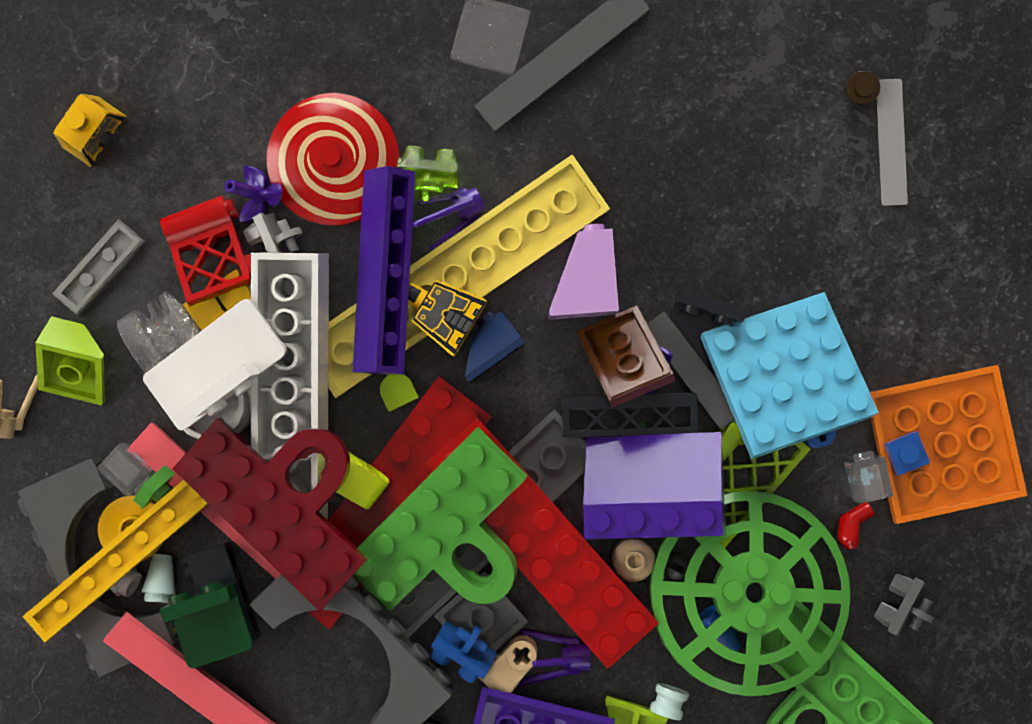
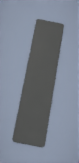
M662 312L647 324L658 346L664 347L672 353L671 365L693 393H697V399L720 429L724 428L734 420V417L719 382L668 315Z

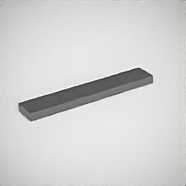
M607 0L476 103L474 108L493 132L496 133L646 15L650 8L644 0Z

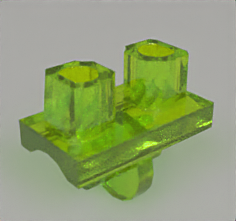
M407 146L403 158H398L397 168L415 171L414 190L422 191V200L429 201L430 191L443 192V187L458 188V163L455 161L453 149L437 150L436 161L423 160L424 149L418 146Z

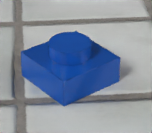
M917 431L883 444L896 475H902L930 463Z

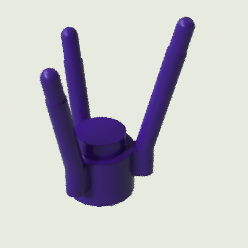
M464 187L455 192L417 200L416 204L418 206L453 200V205L412 223L414 228L431 223L455 212L459 219L466 218L430 246V252L478 220V215L486 211L475 187L467 191Z
M527 629L520 630L521 635L567 645V648H561V658L534 660L532 662L533 667L562 665L564 669L522 679L516 687L567 675H580V671H590V648L586 644H580L579 637L566 638Z

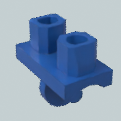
M445 621L431 645L434 648L431 659L440 665H447L450 659L461 665L458 671L460 677L469 683H473L478 677L484 679L497 653L488 648L486 642L478 638L482 630L479 626L476 625L470 633L460 626L459 628L453 626Z

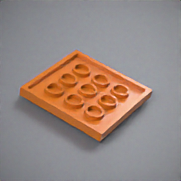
M998 365L870 392L879 412L870 419L893 523L900 524L1028 496ZM917 431L930 463L902 475H896L883 444Z

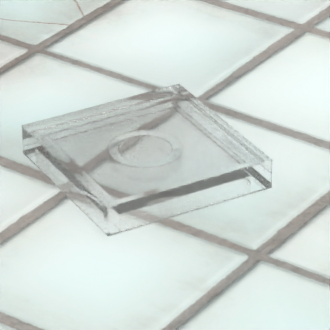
M465 0L450 59L512 76L516 70L531 11L494 0Z

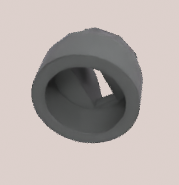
M670 553L664 574L673 580L682 579L685 577L689 564L688 560L680 553ZM669 561L684 567L682 573L668 567Z

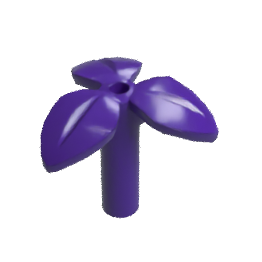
M244 166L243 172L246 183L229 179L225 183V191L252 199L244 205L239 218L240 222L249 223L254 221L252 217L265 213V201L272 207L278 205L282 198L283 189L279 183H273L266 189L268 177L256 167Z

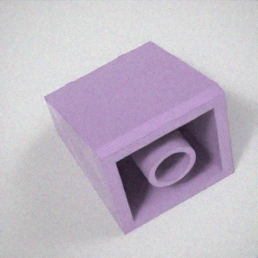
M604 224L584 225L582 231H578L548 313L549 320L615 315L619 311L613 229H604Z

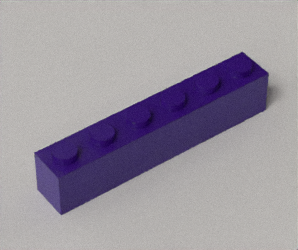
M390 166L364 171L352 371L354 373L375 375L404 374L415 171Z

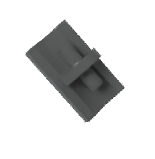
M896 574L888 590L903 597V602L898 610L881 602L874 617L888 627V632L898 637L911 613L914 614V617L909 627L917 632L924 620L934 624L936 618L927 614L933 604L932 601L924 597L919 608H915L926 583L917 577L913 580Z

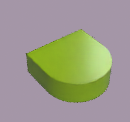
M404 374L388 375L381 383L380 394L389 412L419 398L412 381Z

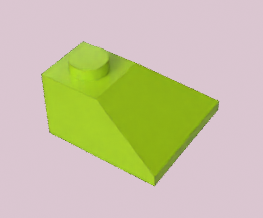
M51 316L35 342L38 390L103 406L105 402L103 352L84 324Z

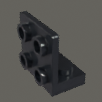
M681 289L678 292L670 319L706 367L714 372L701 341V334L724 325L733 327L736 321L744 322L747 308Z

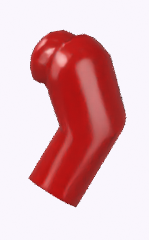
M864 501L839 518L837 539L845 549L851 550L859 545L860 524L875 515L868 502Z

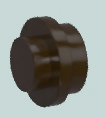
M857 72L847 82V95L856 104H870L880 93V82L870 72Z

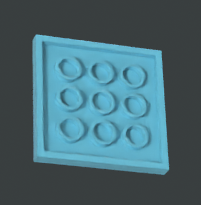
M825 292L745 318L742 323L736 321L733 327L724 325L703 332L700 336L751 459L875 417L879 413Z

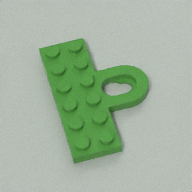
M477 427L357 548L368 558V561L359 569L354 577L389 611L433 569L459 595L471 602L489 604L499 601L509 592L516 580L517 563L510 548L483 520L528 475ZM465 543L478 547L491 563L493 568L492 574L481 576L475 571L462 567L456 559V547Z
M795 602L793 611L788 619L800 633L807 624L811 611L801 602ZM819 620L815 631L807 641L818 656L825 650L834 632ZM778 628L769 633L761 634L760 655L775 652L787 646L790 642ZM842 639L821 669L806 681L794 686L795 689L771 714L766 723L795 724V720L801 712L815 709L824 715L825 724H933ZM797 651L779 662L770 664L786 680L801 673L808 667Z

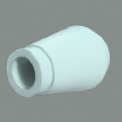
M154 554L152 556L141 592L145 593V602L169 603L168 598L175 595L173 556Z

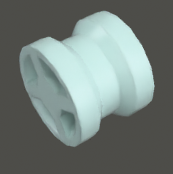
M657 683L655 689L657 697L655 701L651 702L650 711L669 719L682 720L683 712L681 708L683 703L688 700L689 693L668 684Z

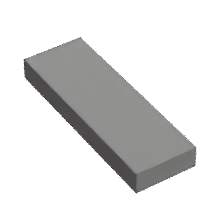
M118 219L52 294L77 316H81L146 242L122 220Z

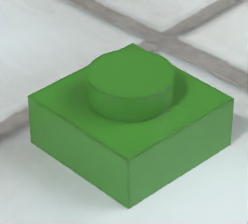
M164 465L144 482L133 501L142 509L153 500L157 503L171 490L168 484L175 473Z

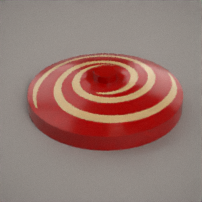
M320 94L309 97L294 105L275 126L267 149L268 175L271 184L279 183L282 186L281 201L299 217L322 226H346L360 222L362 217L364 171L385 166L400 168L399 146L387 120L369 103L346 94Z

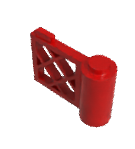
M224 195L160 219L161 228L170 246L186 302L190 307L251 283V255L244 256L235 228L234 219L239 217V213L232 198L226 200ZM227 235L230 236L231 243L225 254L212 249L217 239ZM195 248L200 250L201 253L194 265L183 262L181 253ZM209 254L221 259L214 274L201 269ZM229 262L240 267L241 276L230 280L221 277ZM197 275L210 279L205 290L193 294L191 285Z

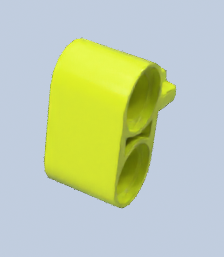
M349 452V475L337 493L369 510L389 485L390 481L379 470Z

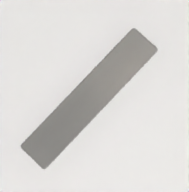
M882 79L879 80L880 93L876 98L881 204L883 206L908 204L902 80Z

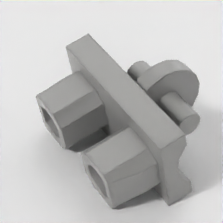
M260 213L252 217L254 223L243 231L247 242L251 246L264 243L268 253H294L298 251L299 247L295 239L303 234L300 227L290 229L286 219L278 221L275 213L267 215Z

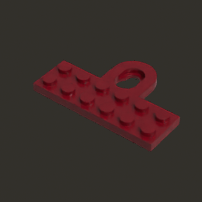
M216 418L173 467V470L319 612L330 603L368 561V558L319 512L342 487L350 471V456L346 445L336 434L328 430L314 428L294 434L273 458L267 462L222 418ZM312 453L321 454L325 459V468L321 472L320 482L313 490L307 493L295 489L289 478L292 465L300 459L308 458Z

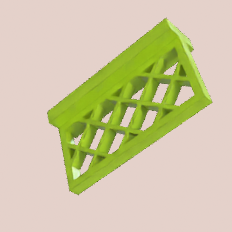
M734 419L724 428H718L716 431L722 432L723 462L727 458V464H723V470H727L728 487L724 488V493L762 490L761 492L772 494L811 449L805 443L800 442L794 444L799 449L790 459L779 460L777 450L772 452V461L756 462V458L751 459L749 455L750 462L733 464L732 451L737 445H745ZM773 466V479L768 484L757 485L756 467ZM750 468L751 485L734 487L733 469ZM735 502L730 503L729 511H725V516H729L730 524L749 521L748 507L747 509L735 510ZM736 515H741V516L736 520L735 516H736ZM733 534L719 543L726 548L737 534Z

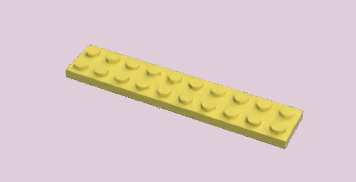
M572 154L410 266L409 285L413 282L424 290L429 291L435 280L483 298L578 233V231H581L584 225L591 224L610 211V208ZM356 304L329 321L328 388L335 398L340 397L372 375L352 372ZM408 304L405 351L428 336L411 321L418 309Z

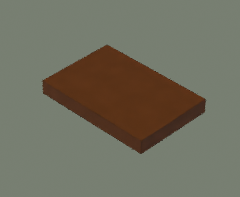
M637 305L576 331L579 341L612 408L675 381L674 374Z

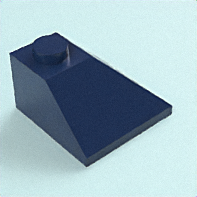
M490 311L476 321L479 327L473 332L465 378L469 383L478 379L525 345L524 340L502 311L496 315L493 311Z

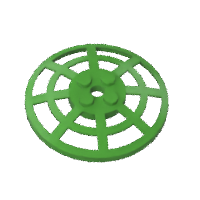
M740 491L724 494L725 505L738 501H748L749 521L727 525L726 535L694 537L701 545L696 549L689 561L684 582L663 581L669 555L679 537L664 538L655 557L649 587L652 615L659 623L655 627L664 646L674 660L691 676L707 686L726 693L743 696L771 695L786 691L806 681L821 669L834 653L843 636L850 606V585L845 561L836 541L826 527L808 510L795 502L775 494L758 491ZM762 502L772 503L789 509L805 519L811 527L799 539L780 526L763 522ZM749 531V552H743L732 557L719 543L733 534ZM763 532L783 539L792 548L780 560L768 553H764ZM820 537L827 543L836 561L841 579V590H825L823 587L819 566L809 551ZM710 553L721 565L713 584L695 583L699 567L705 556ZM801 558L804 559L810 571L813 589L795 588L794 579L789 570ZM751 583H757L762 589V597L755 603H752L746 597V589ZM663 595L684 596L687 617L698 636L683 649L676 642L668 626L663 607ZM695 597H713L715 608L720 617L708 628H705L698 614ZM795 602L813 603L809 620L800 633L788 618L793 611ZM823 603L841 604L840 616L835 632L825 650L818 656L807 641L819 623ZM729 627L747 633L746 654L730 650L716 639ZM778 628L790 642L787 646L775 652L760 655L761 634L769 633ZM708 647L724 659L738 664H745L743 684H732L716 678L699 668L692 659ZM796 651L808 665L801 673L785 681L757 686L759 665L779 662L793 655Z

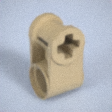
M524 635L515 636L496 655L484 679L478 678L491 689L511 693L520 683L523 676L533 667L532 662L536 660L538 650L535 640ZM516 647L520 650L527 647L529 649L528 658L524 655L520 658L516 657Z

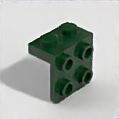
M220 580L202 586V593L191 597L188 592L168 598L169 604L159 609L163 622L173 620L186 663L190 668H197L247 651L253 646V639L234 582L222 586Z

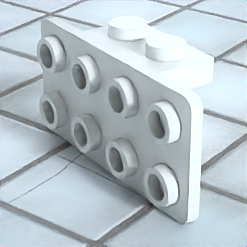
M244 299L145 373L143 381L177 429L185 430L206 414L211 417L227 406L225 400L234 393L238 397L253 387L254 383L252 380L284 357L287 350L255 304L250 299Z

